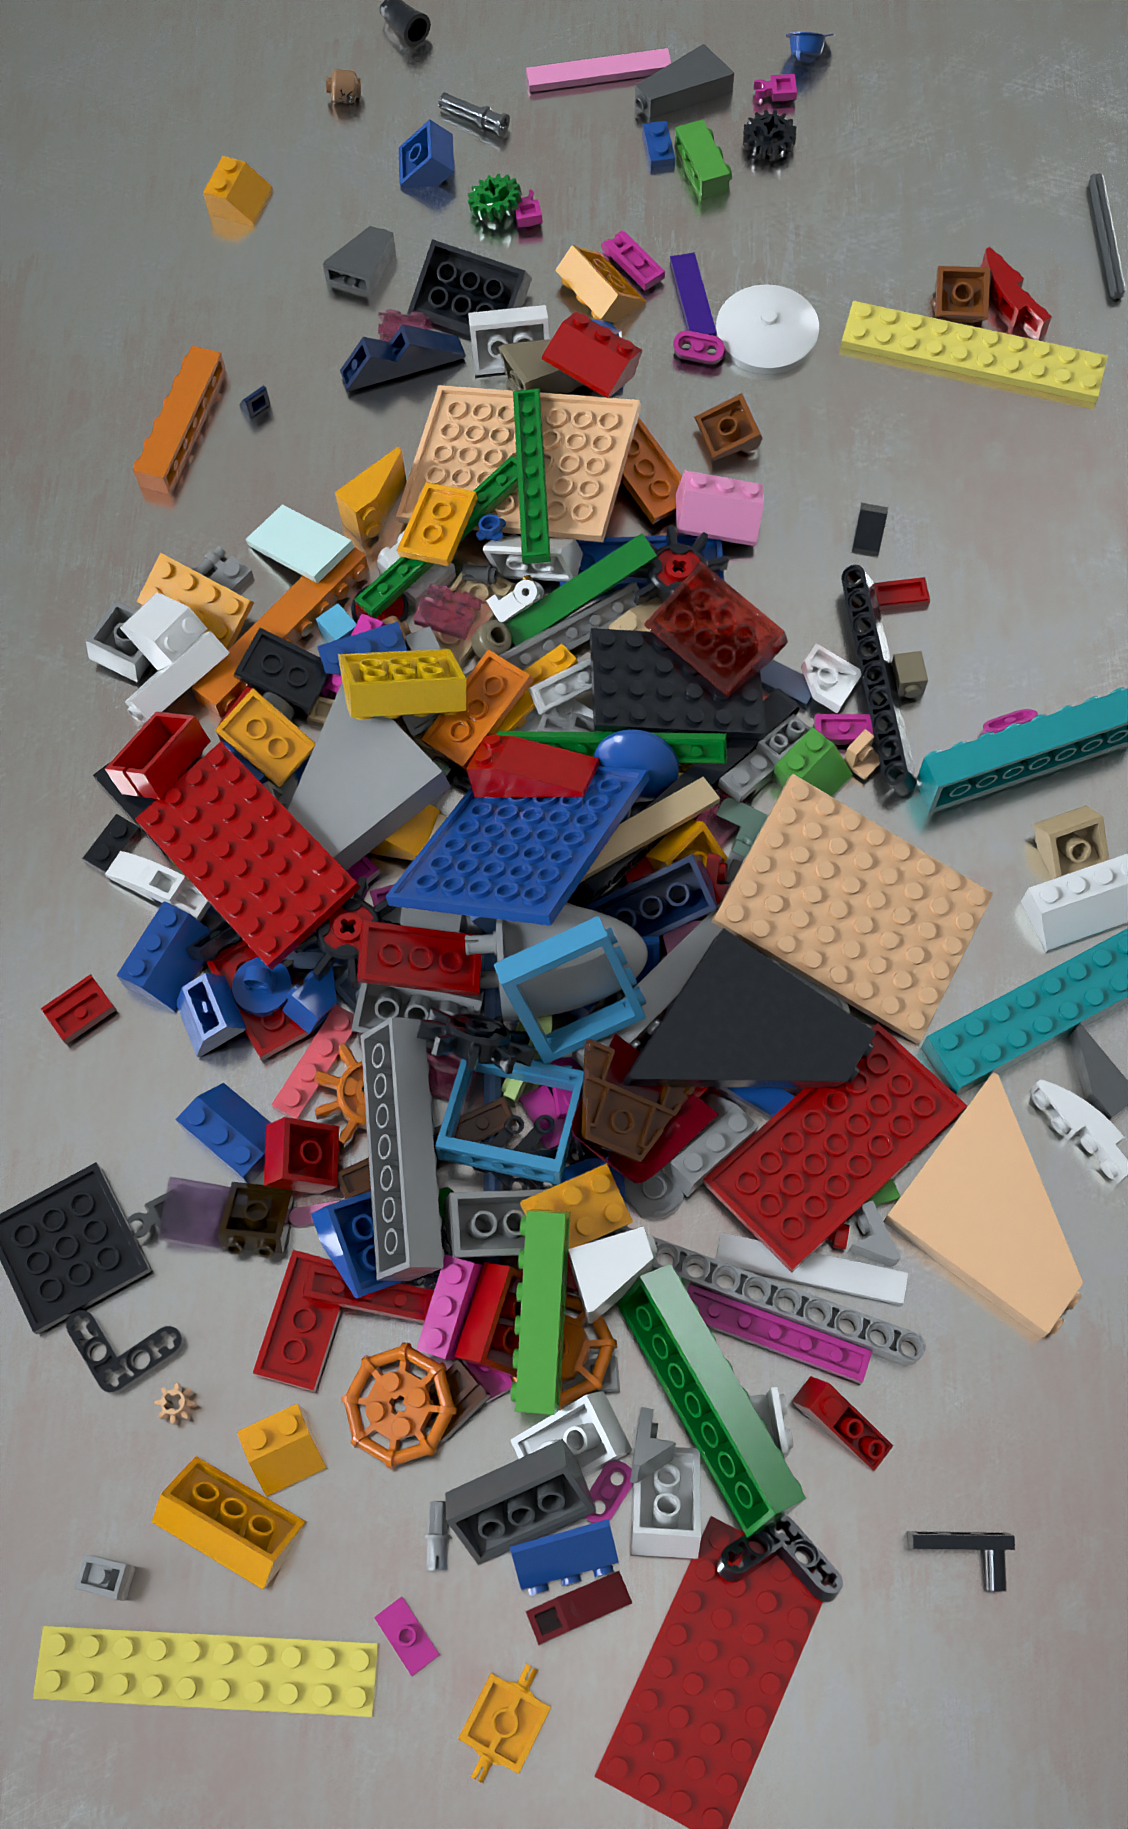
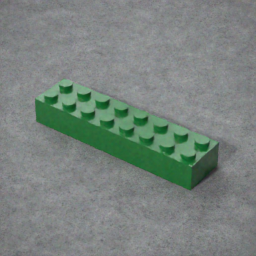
M668 1264L639 1276L617 1303V1306L748 1538L779 1522L807 1498L802 1492L800 1482L793 1476L787 1466L782 1451L776 1447L767 1431L765 1422L754 1409L747 1391L739 1383L731 1363L724 1357L716 1343L714 1334L706 1326L698 1306L691 1300L684 1288L681 1277L676 1274L672 1265Z

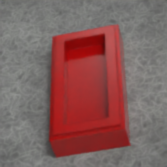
M925 577L874 583L880 611L929 606L930 604Z

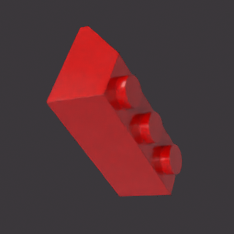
M576 311L561 323L541 359L609 398L634 377L643 350L635 346L631 341L614 334L609 328L595 323L588 316Z
M484 1262L454 1357L517 1378V1369L513 1368V1353L515 1348H519V1335H515V1319L517 1315H521V1302H517L516 1294L518 1283L523 1282V1272L510 1266Z

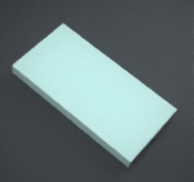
M283 504L245 539L247 544L253 549L316 583L323 579L355 547L352 540Z

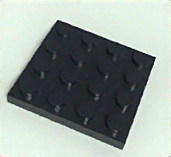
M97 1162L0 1214V1262L35 1334H39L68 1318L72 1313L86 1308L151 1272Z

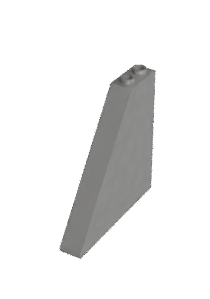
M342 682L288 811L347 870L451 788L442 770L393 719L384 716H374L369 720L351 718L347 709Z

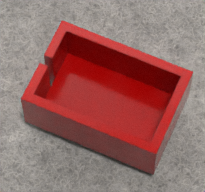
M155 712L108 764L105 770L121 794L142 795L146 798L161 800L176 781L186 773L194 760L202 755L203 750L211 741L194 715Z

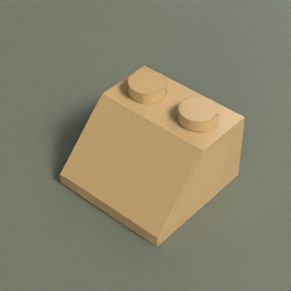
M1088 806L1033 823L1037 850L1052 879L1110 860L1103 816Z

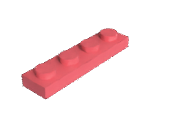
M338 1005L334 1006L272 1102L271 1106L290 1118H302L322 1086L315 1082L316 1071L330 1074L340 1058L339 1045L345 1043L348 1046L356 1032L351 1031L355 1014Z

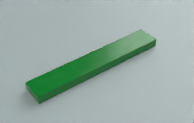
M643 533L505 622L504 624L509 628L515 646L561 622L656 560L658 557Z

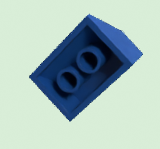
M164 901L117 973V977L125 988L176 1012V1002L181 988L196 979L206 964L205 961L191 959L186 948L211 930L191 914Z
M225 1083L197 1096L175 1119L184 1131L245 1183L252 1184L263 1172L265 1167L266 1125L271 1122Z
M609 1519L510 1546L521 1591L529 1590L530 1596L549 1591L548 1584L561 1581L562 1587L581 1582L580 1575L592 1571L595 1577L613 1573V1565L619 1564Z

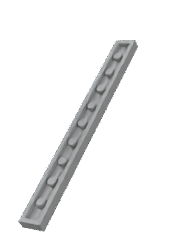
M632 582L499 656L521 670H525L561 643L568 650L575 648L590 639L591 628L609 629L611 623L629 609L637 606L634 603L635 593L639 590L637 583ZM472 670L464 674L466 678L469 676ZM429 713L425 717H417L412 714L401 715L400 719L409 736L414 737L430 728L440 713Z

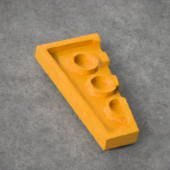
M561 643L523 671L534 679L529 686L531 687L578 664V661ZM528 689L497 731H514L515 728L520 729L527 722L526 717L536 708Z

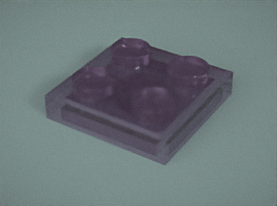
M170 1176L157 1240L220 1250L218 1231L230 1187Z

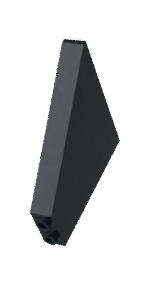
M723 928L708 947L621 1083L626 1086L838 1088L846 1082L850 1084L855 1079L860 1070L857 1064L861 1058L865 1059L873 1049L874 1044L871 1040L876 1032Z

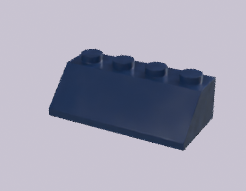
M694 854L587 905L590 910L598 911L624 922L632 927L641 937H660L718 909L713 883L701 857Z

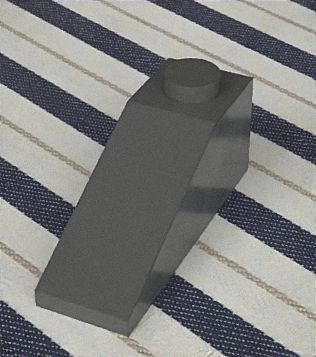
M1080 1024L1074 1029L1069 1038L1084 1099L1111 1121L1128 1109V1080Z

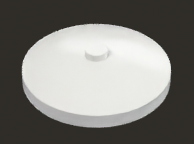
M755 285L736 292L725 301L717 316L716 336L724 343L725 357L736 366L757 374H779L795 369L811 356L818 340L819 321L812 305L799 293L778 285Z

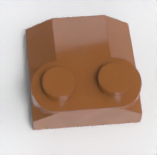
M938 266L935 283V318L955 323H975L987 320L990 267Z
M742 393L694 417L713 461L738 451L752 452L760 446L763 440Z

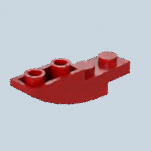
M989 246L985 249L981 267H990L989 296L1013 328L1022 323L1039 339L1047 333L1052 316L1045 308L1041 307L1031 298L1028 292L1021 288L1024 281L1021 274L1014 270L1000 254H997Z

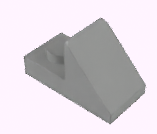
M873 1200L861 1206V1209L857 1212L859 1216H856L860 1230L863 1234L868 1233L869 1237L853 1243L849 1251L887 1266H894L901 1257Z
M644 1407L640 1409L630 1478L631 1483H638L671 1462L674 1457L676 1443L656 1439L658 1423L652 1422L654 1409Z
M85 1554L75 1589L126 1601L136 1566Z

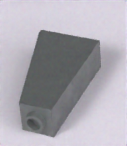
M702 44L636 84L634 102L638 110L643 111L649 118H653L733 92L734 72L705 44Z

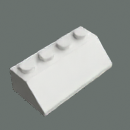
M1128 853L1027 889L1021 903L1045 952L1128 924Z

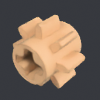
M175 1382L174 1388L171 1390L162 1387L163 1395L161 1400L154 1401V1404L162 1408L158 1417L163 1420L170 1415V1422L175 1426L178 1423V1418L190 1420L191 1418L188 1414L190 1409L197 1407V1404L189 1399L194 1391L188 1388L182 1393L181 1384ZM174 1398L179 1399L178 1403L181 1407L178 1410L173 1409L174 1405L171 1401Z

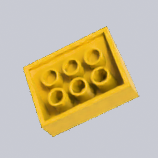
M451 649L338 654L346 705L351 718L369 720L374 716H384L394 719L408 714L425 717L429 713L455 715L460 711H466V677Z

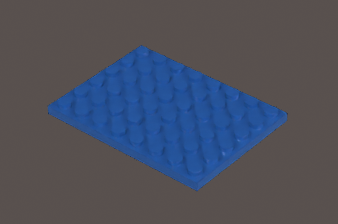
M598 766L584 797L475 798L471 787L387 893L388 905L551 926L650 780L648 770Z

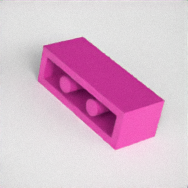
M445 1254L443 1260L444 1268L440 1270L416 1350L447 1360H459V1358L454 1357L483 1265L463 1258H453V1256Z

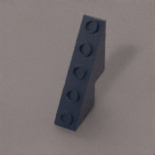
M402 324L390 342L363 337L340 369V373L347 391H351L465 358L466 354L459 336Z

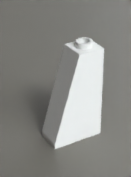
M211 631L203 633L173 664L158 670L125 701L129 706L127 711L138 722L140 720L147 722L155 712H162L230 652Z

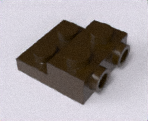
M232 1182L218 1231L221 1248H225L228 1253L235 1255L243 1253V1250L256 1251L259 1256L265 1258L274 1256V1253L283 1254L289 1230L288 1218L293 1202L294 1190L267 1187L261 1184Z

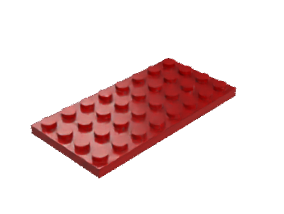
M221 741L179 778L161 800L156 799L135 818L139 825L271 970L361 888L349 873Z
M876 1023L871 1028L876 1032L871 1040L874 1047L865 1059L861 1058L858 1062L857 1067L860 1070L850 1084L846 1082L838 1088H804L703 1179V1184L791 1273L858 1212L863 1204L874 1197L953 1123L968 1106L879 1023Z
M710 1516L701 1536L698 1559L691 1558L594 1775L599 1780L689 1829H728L823 1603L810 1593L778 1555L738 1582H730L721 1577L716 1565L722 1551L745 1535V1533L713 1516ZM757 1541L749 1542L751 1550L755 1553H765V1548L761 1543ZM741 1555L740 1558L733 1563L728 1561V1564L730 1566H739L743 1559V1556ZM821 1581V1584H822L824 1587H825L826 1585H830V1583H829L828 1581H827V1582H824V1583Z

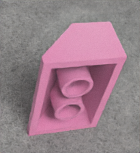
M684 470L676 492L677 533L699 537L705 532L710 539L756 546L764 506L763 484Z

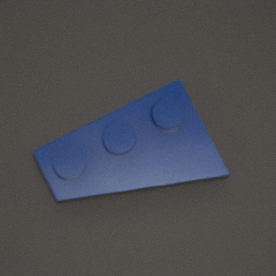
M398 622L317 646L325 674L341 675L338 654L407 651Z

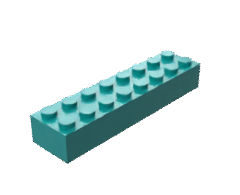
M1120 687L1109 695L1100 698L1099 696H1093L1083 704L1074 707L1073 705H1067L1056 713L1050 715L1040 714L1030 722L1024 724L1014 723L1003 731L997 733L987 732L977 740L971 742L961 741L950 749L944 751L934 750L928 753L923 759L916 784L928 811L957 803L1128 744V688Z
M1128 928L926 1036L921 1049L943 1083L959 1096L988 1080L993 1072L999 1074L1071 1035L1078 1025L1081 1024L1085 1027L1128 1003Z

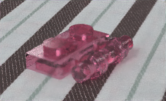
M430 584L427 594L435 597L432 599L423 596L413 618L414 624L425 628L430 626L434 631L466 640L475 620V612L468 609L480 610L482 600L473 597V594L465 591L462 594L450 590L449 586L443 584L440 586ZM448 600L457 603L458 605L454 606L445 602Z

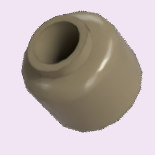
M490 620L485 622L473 633L471 639L473 650L480 658L483 657L488 649L498 656L508 651L512 643V635L509 628L500 621Z

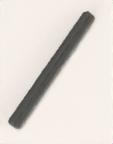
M1101 173L1092 174L1089 180V187L1109 292L1112 299H1121L1124 297L1126 290L1104 177Z

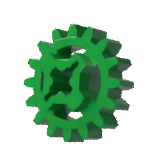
M497 174L495 178L489 175L485 181L479 180V186H472L473 192L468 193L470 210L473 212L474 217L480 216L482 221L489 217L490 221H493L495 217L501 220L505 214L512 215L511 209H518V203L522 202L520 185L517 184L516 178L510 180L508 174L501 178L500 174Z

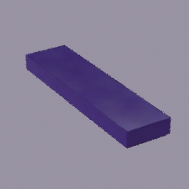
M695 252L670 256V265L688 331L716 336L717 332Z

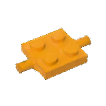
M525 1664L517 1683L505 1681L490 1673L458 1737L460 1741L471 1746L480 1756L470 1777L476 1780L481 1768L484 1767L478 1779V1782L484 1784L492 1764L503 1765L517 1774L520 1773L551 1709V1706L538 1700L529 1690L538 1670L533 1668L526 1680L531 1666Z

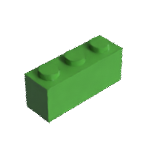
M704 120L675 127V148L700 199L729 192V181L732 180L731 168L728 164H725L722 150L719 146H716L713 132L707 128Z

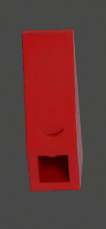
M810 1376L791 1401L814 1424L872 1471L877 1469L894 1446L826 1381Z

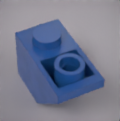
M333 967L330 968L327 975L320 982L314 978L312 970L304 979L305 983L302 986L296 984L285 996L288 1001L282 1011L308 1034L329 1016L337 1003Z

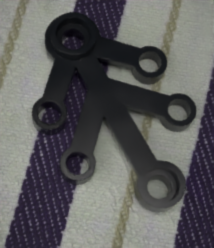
M517 1115L506 1119L503 1129L490 1143L480 1142V1144L502 1148L512 1135L522 1132L524 1129L523 1119ZM549 1115L538 1117L534 1122V1127L513 1150L555 1159L558 1149L530 1150L543 1135L548 1134L554 1129L555 1123L553 1118ZM544 1119L549 1123L548 1130H543L540 1127V1120ZM511 1120L518 1122L519 1129L517 1131L510 1128L509 1123ZM571 1143L566 1167L584 1161L572 1158V1150H577L576 1143ZM472 1167L479 1173L491 1172L507 1188V1191H513L512 1185L514 1182L520 1183L522 1190L528 1189L526 1181L522 1178H514L509 1174ZM529 1179L537 1186L538 1190H544V1182Z

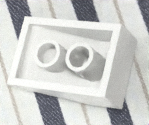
M604 1391L581 1397L558 1411L555 1415L549 1416L510 1440L520 1459L563 1439L577 1459L584 1477L633 1451Z
M675 1447L674 1457L671 1462L638 1483H633L631 1555L698 1559L701 1541L700 1452L698 1449Z

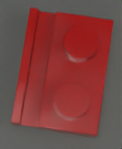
M91 974L40 1008L65 1044H68L116 1010Z

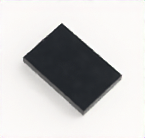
M259 628L234 672V678L264 693L271 692L276 694L289 705L309 715L332 675L325 674L320 657L262 628Z

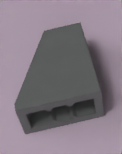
M372 226L366 228L324 261L323 269L326 282L373 295L396 250L393 232Z

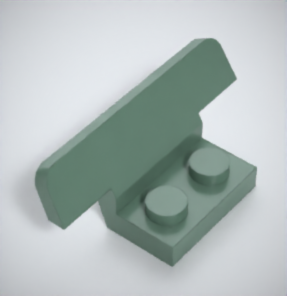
M726 798L715 814L741 826L731 850L744 857L747 856L768 817L767 814L744 803H738L733 798Z

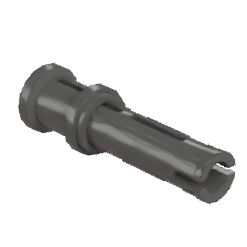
M443 92L439 98V108L472 120L481 129L488 128L495 131L501 137L508 130L510 116L506 113H496L489 106L478 107L446 92Z

